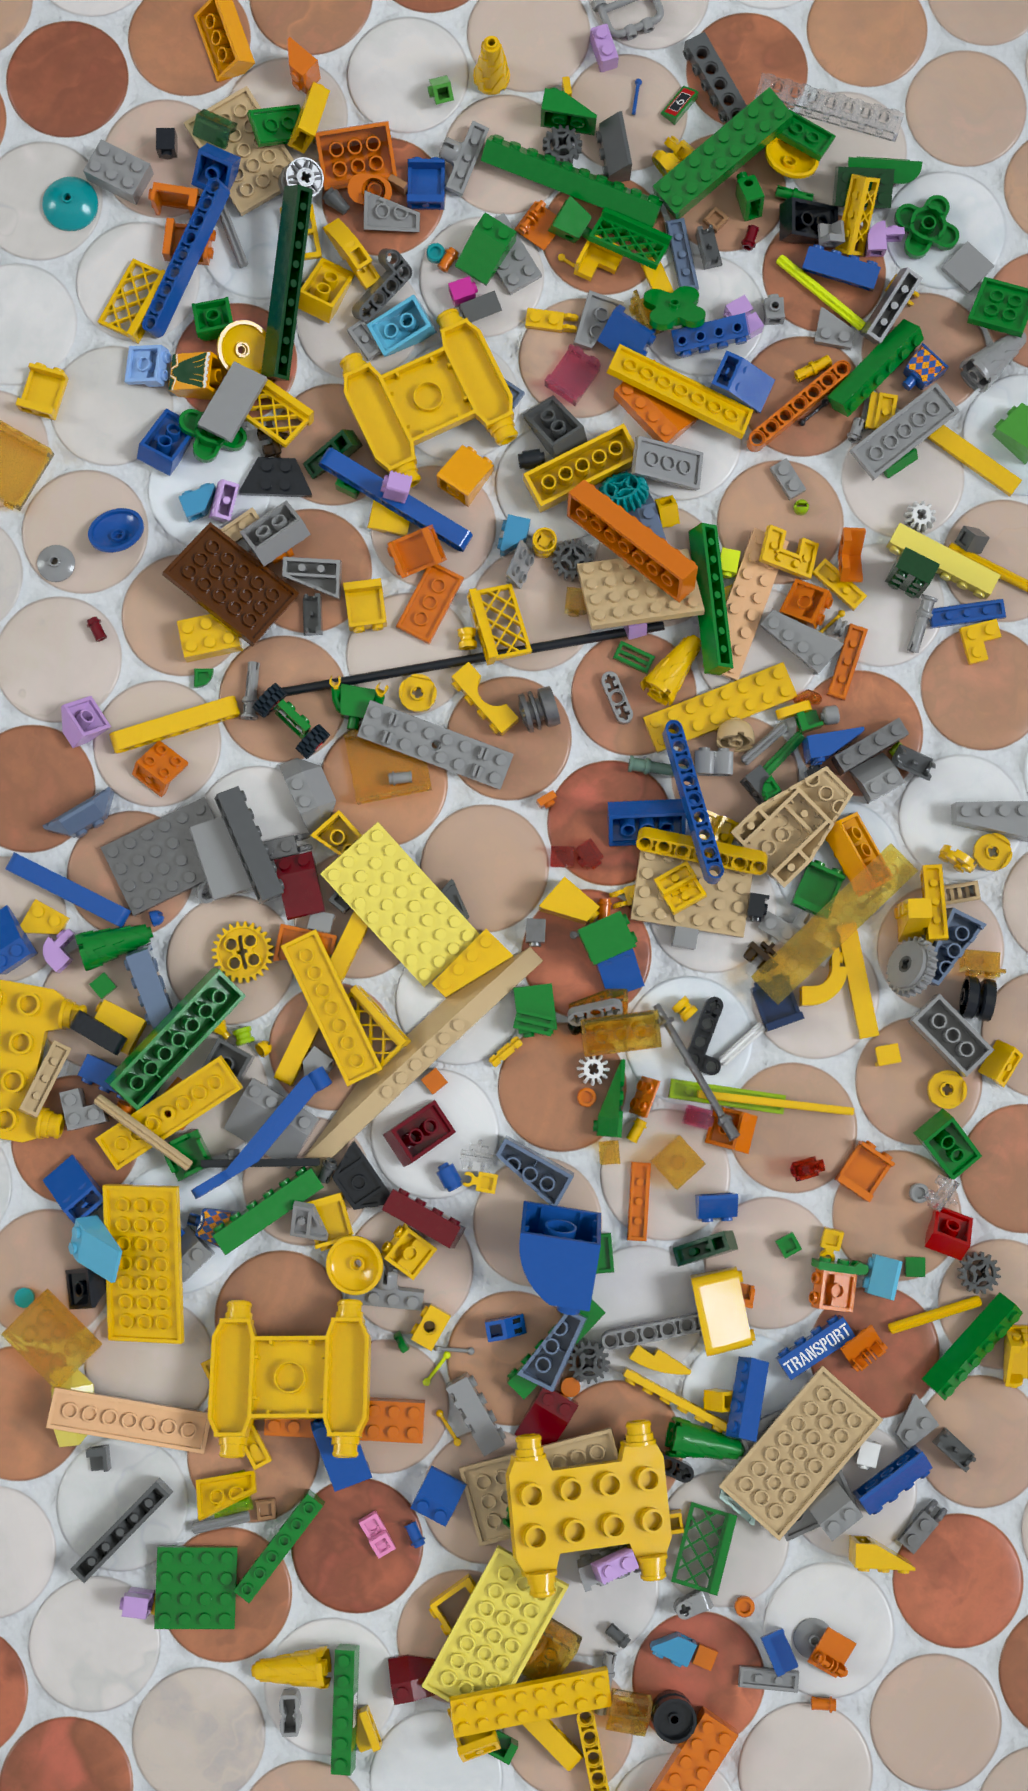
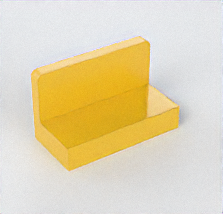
M996 1040L992 1047L994 1051L984 1060L978 1072L991 1078L996 1084L1004 1088L1022 1059L1023 1054L1016 1047L1001 1040Z
M368 1705L357 1709L356 1744L361 1753L369 1749L375 1752L382 1747V1740Z

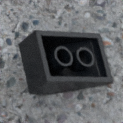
M791 197L779 204V241L793 244H819L818 224H833L837 222L838 207Z

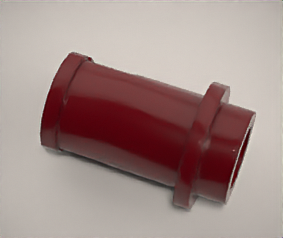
M748 225L745 238L741 241L742 248L751 251L756 246L755 240L759 232V227L756 225Z
M96 616L87 620V627L91 629L95 641L105 640L107 635L100 624L101 619H98Z

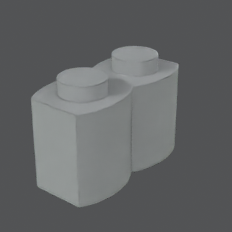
M700 747L699 750L694 752L696 775L732 776L733 752L729 751V748H718V751H710L708 747Z
M298 1688L284 1689L279 1701V1710L282 1715L280 1721L282 1737H297L299 1734L302 1716L299 1710L301 1693Z

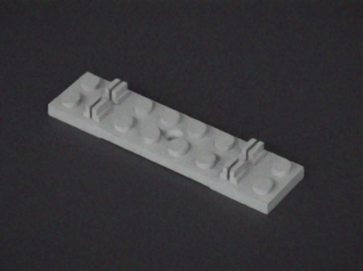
M372 700L369 702L357 734L358 737L497 789H501L514 755L508 751ZM434 741L439 743V747L436 749L432 747Z

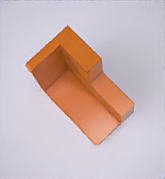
M843 527L837 555L840 582L863 581L861 552L866 534L865 528Z

